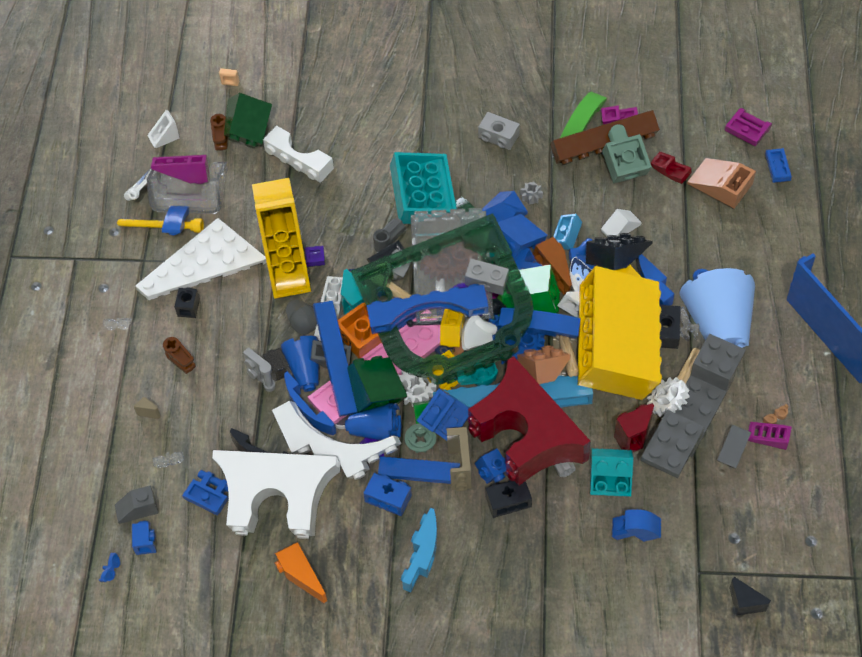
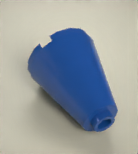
M311 335L300 336L298 341H294V338L281 344L282 353L291 372L298 382L300 389L304 390V392L313 391L319 385V364L310 360L312 341L319 340L316 336Z
M390 403L349 415L348 419L345 420V429L349 431L350 435L379 441L391 436L401 437V415L397 416L396 410H399V406L397 403Z

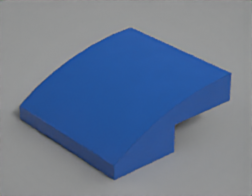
M439 388L417 419V422L447 441L446 428L463 427L469 418L468 409L470 407Z

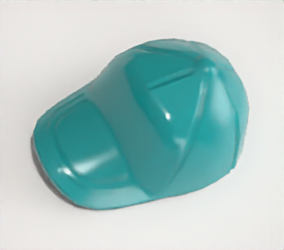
M482 358L463 366L457 373L458 383L460 385L475 384L477 386L492 384L498 376L495 361L489 358Z

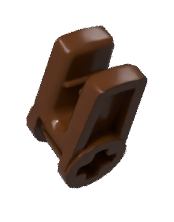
M215 114L210 119L215 150L217 151L226 150L228 147V137L224 136L226 117L223 114Z
M169 337L164 340L163 349L167 359L185 374L191 372L196 365L193 362V356L176 337Z

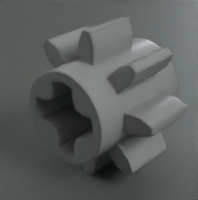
M535 182L525 183V188L520 189L522 201H526L529 205L538 204L539 198H543L541 185L538 186Z

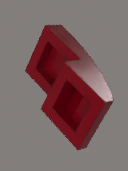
M659 152L650 162L651 166L659 173L680 184H683L692 173L691 167L676 162L674 156Z

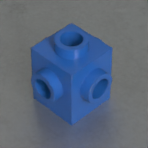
M498 449L481 456L474 463L480 477L485 480L486 484L492 481L498 483L506 477L504 475L506 459L502 457Z

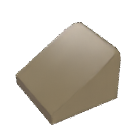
M143 397L134 405L138 416L155 419L161 417L158 407L146 397Z

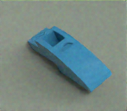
M430 508L427 514L422 516L420 521L421 527L412 536L411 542L413 543L414 552L410 559L411 565L408 570H404L401 576L403 590L410 593L419 575L428 577L434 562L437 548V525L435 511Z

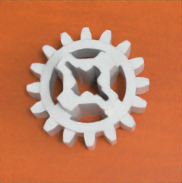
M418 365L415 369L408 366L407 372L402 369V375L398 374L404 389L407 390V397L404 399L405 405L411 402L413 407V403L429 401V397L432 398L433 392L437 390L436 381L430 383L419 370Z
M669 377L666 382L661 380V384L657 385L655 390H652V395L647 397L649 400L647 405L653 403V413L659 417L663 414L665 415L667 410L676 413L675 410H682V404H687L685 399L689 398V389L683 380H679L677 377L674 380Z

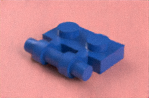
M200 470L198 477L202 479L201 482L193 479L183 493V499L218 516L228 501V497L223 494L225 492L229 493L227 480H221L211 472ZM213 484L217 486L216 490L208 487V485Z

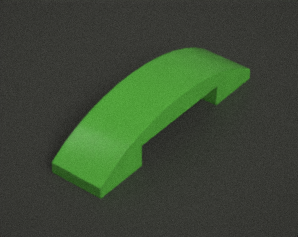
M592 91L589 92L573 112L560 138L584 131L595 113L600 111L607 98Z

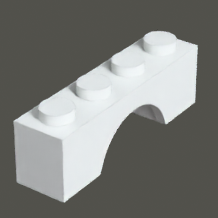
M278 126L263 139L265 151L269 155L276 156L283 163H288L295 170L305 173L312 180L315 179L321 183L334 169L332 157L320 150L312 153H299L291 148L292 140L290 133Z

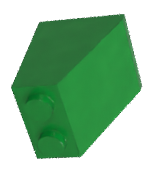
M551 265L509 271L506 287L502 295L503 304H506L507 308L559 314V307L557 305L560 302V289Z

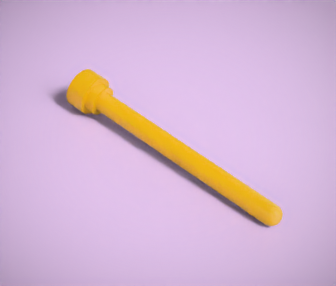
M195 218L190 222H185L184 229L200 233L204 230V220ZM119 219L117 225L162 228L164 221Z

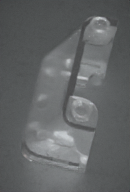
M214 162L209 168L208 182L203 184L188 183L151 169L147 177L150 207L156 212H167L170 206H189V213L214 214L219 212L223 202L227 162Z

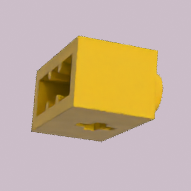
M450 309L444 310L440 325V345L460 347L462 329L465 323L464 314Z

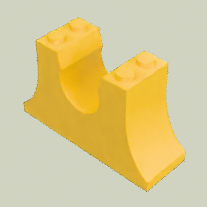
M285 178L252 184L255 209L274 299L311 292L290 179Z

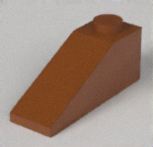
M554 237L537 244L533 252L534 259L542 266L551 265L559 289L565 295L570 291L572 282L563 246Z

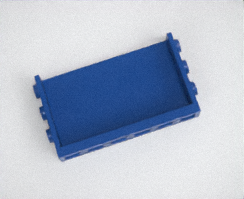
M813 253L807 257L803 256L797 261L787 301L859 383H862V328L811 272L816 257Z

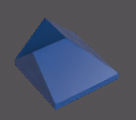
M505 191L497 194L476 216L490 227H493L494 223L519 214L525 217L528 211L515 191Z

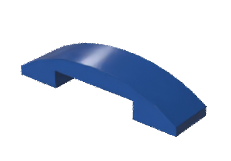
M288 371L285 372V383L290 401L297 404L302 415L314 428L326 434L335 435L336 428L332 420L324 411L316 415L299 396L301 391L298 382Z

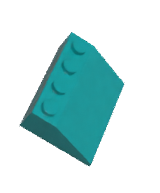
M394 152L390 163V171L398 219L403 224H419L457 214L446 154Z

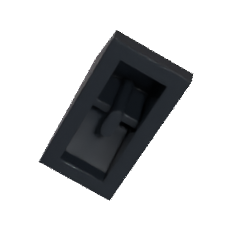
M736 577L732 579L729 589L736 616L767 611L771 602L770 599Z

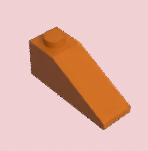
M298 542L275 553L277 561L274 563L279 573L283 572L289 581L321 602H327L326 593Z

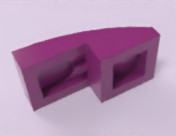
M619 105L601 108L603 124L638 115L637 107L619 110Z

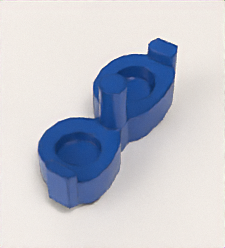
M110 553L108 566L102 567L104 571L101 579L98 581L107 582L114 579V568L120 566V559L116 553Z

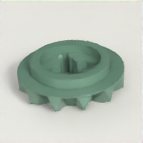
M420 423L412 425L405 433V444L409 450H413L416 453H426L427 450L433 449L436 443V433L431 432ZM416 436H419L420 438L424 436L425 442H417Z

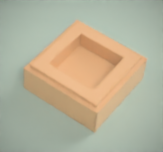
M220 68L221 84L239 85L240 81L237 70Z

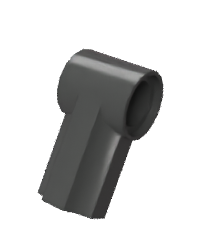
M393 218L383 229H378L374 232L373 240L376 252L391 245L406 230V226L400 219Z

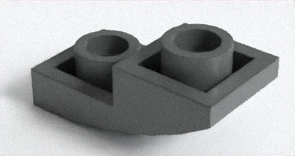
M732 425L717 461L736 469L751 432Z

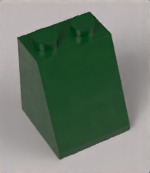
M240 92L229 98L224 136L229 137V140L232 142H243L245 146L250 148L262 145L272 104Z
M375 356L371 360L359 358L353 360V363L347 367L357 413L390 403H397L398 405L407 397V393L390 357Z

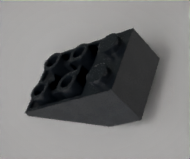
M620 233V236L607 235V238L595 237L594 240L587 241L586 264L612 270L627 268L653 244V241L646 240L645 236L631 237L630 233Z

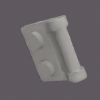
M248 347L243 352L248 375L262 382L267 392L274 391L276 385L271 377V365Z

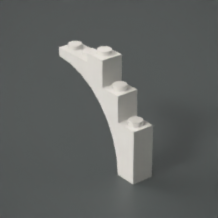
M288 401L272 410L292 453L303 455L312 449L314 455L336 456L347 478L357 480L366 475L365 472L370 470L367 462L370 464L379 460L381 454L385 452L390 454L396 451L397 446L401 444L397 436H391L381 441L367 444L338 442L314 428L302 415L295 402Z

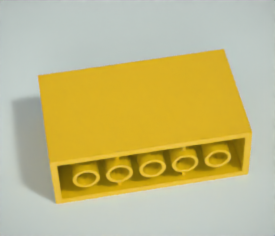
M595 266L582 281L579 290V318H581L578 340L579 386L643 400L661 383L660 365L662 358L660 356V348L662 342L660 340L661 323L659 321L661 291L659 290L658 281Z

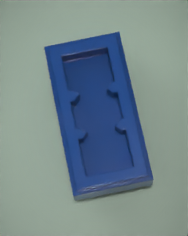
M784 148L766 150L765 156L772 182L791 181L792 176Z

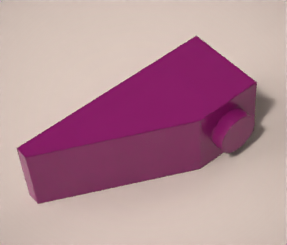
M207 155L153 157L152 170L188 183L203 184L208 182L209 167Z

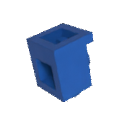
M140 521L137 524H132V547L135 554L157 553L154 544L156 534L155 530L151 529L150 522Z

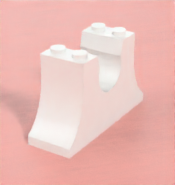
M213 450L212 457L222 468L227 480L229 491L227 526L233 532H236V535L247 536L248 532L254 533L258 522L260 504L270 496L279 495L288 500L287 521L289 530L300 539H309V536H315L316 514L320 497L328 482L340 473L341 464L336 456Z

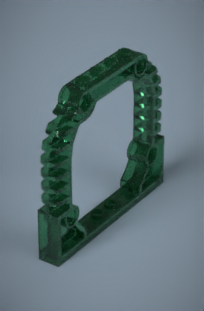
M494 214L351 270L352 279L367 310V305L380 301L379 298L381 296L388 297L386 301L382 302H388L393 299L392 291L389 288L394 277L393 269L412 261L418 262L424 256L429 254L435 255L442 249L462 242L464 248L480 254L482 262L509 269L505 291L512 303L514 311L512 323L504 325L497 331L493 341L452 358L439 354L422 358L410 351L403 341L397 326L391 331L377 333L387 356L403 372L420 378H429L436 385L446 382L450 384L457 381L458 377L463 375L470 376L482 367L484 369L489 368L495 364L494 362L499 360L506 361L519 351L521 338L527 332L532 321L533 300ZM493 253L495 256L487 257L486 254ZM514 340L516 343L514 345H508L506 344V341ZM437 369L443 371L439 376L433 374Z

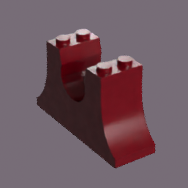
M514 356L507 360L505 376L497 388L468 409V430L474 438L477 437L481 442L492 439L499 432L508 429L519 431L525 436L520 441L515 442L506 452L505 473L511 481H515L518 485H521L539 471L552 465L566 462L584 464L589 460L591 441Z

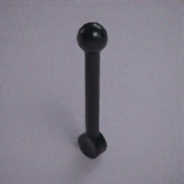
M442 319L440 321L408 320L407 326L441 325Z

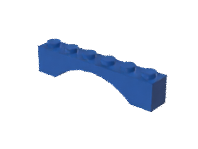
M472 284L467 288L460 289L459 287H454L448 291H432L422 296L414 294L410 298H393L388 302L375 301L371 305H367L371 332L375 334L391 331L406 317L426 309H450L470 317L487 314L489 306L484 285Z

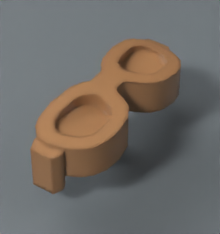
M785 404L775 409L774 414H769L763 418V422L776 424L777 419H785L788 415L789 406Z

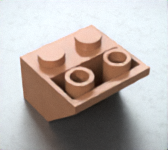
M548 345L543 346L541 350H525L524 353L517 354L518 361L539 384H543L557 379L570 360L571 355L562 349H555L553 346Z

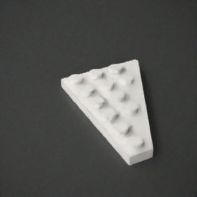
M217 218L135 285V287L144 297L152 300L161 295L170 294V291L178 288L193 287L199 283L209 282L210 279L221 275L225 277L238 273L240 270L250 269V266L259 263L265 264L267 263L266 257Z

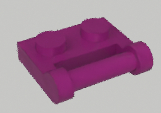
M740 108L725 126V131L756 147L764 135L769 132L772 123L764 122L747 113L745 109Z

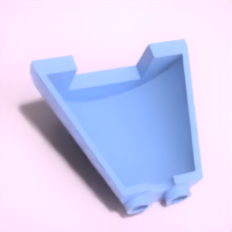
M715 269L697 275L698 279L694 281L688 280L682 286L679 292L680 297L705 341L708 335L712 334L741 348L749 346L755 294V282L750 274L745 275L744 271L739 269Z

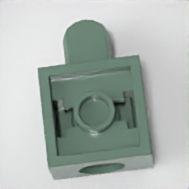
M614 125L608 133L611 142L606 143L602 150L613 184L647 175L652 167L641 135L628 137L623 125Z

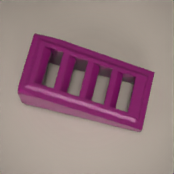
M750 422L748 431L751 434L748 441L786 450L792 427ZM755 429L759 430L758 436H754ZM763 431L767 432L766 437L762 436ZM771 433H775L774 438L771 437Z

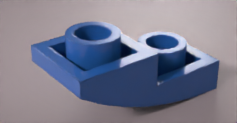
M170 206L163 222L162 233H168L169 235L181 233L185 227L184 220L189 214V206Z

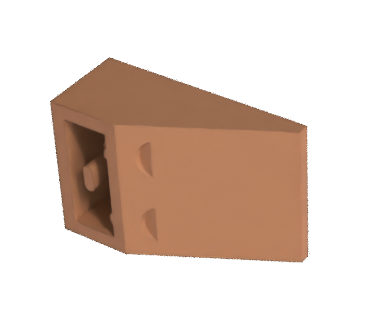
M705 158L687 184L735 209L753 185L756 171L741 163Z

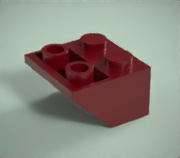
M653 403L643 404L636 408V410L629 413L624 412L616 418L614 438L621 450H632L633 453L643 449L652 422Z

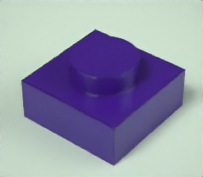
M323 246L305 247L306 267L325 265Z

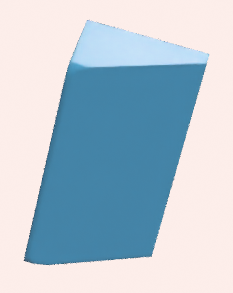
M577 214L560 216L553 237L561 243L563 249L569 250L574 247L582 225Z

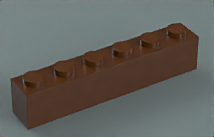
M647 111L553 140L550 143V147L556 164L562 163V165L573 162L572 159L575 158L582 160L588 158L591 153L596 155L602 154L605 144L611 142L608 133L614 125H623L628 137L639 134L641 138L645 137V140L655 137V134L660 129L654 111Z

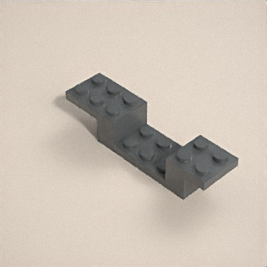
M712 334L708 335L693 363L691 375L686 382V386L689 389V398L685 399L687 404H682V410L677 409L675 410L676 413L670 410L666 411L641 457L642 462L676 478L680 476L689 457H693L734 381L737 367L746 349Z

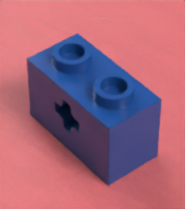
M373 473L363 493L366 503L399 516L403 515L412 497L411 487L402 481L396 482L387 475H378L376 473Z

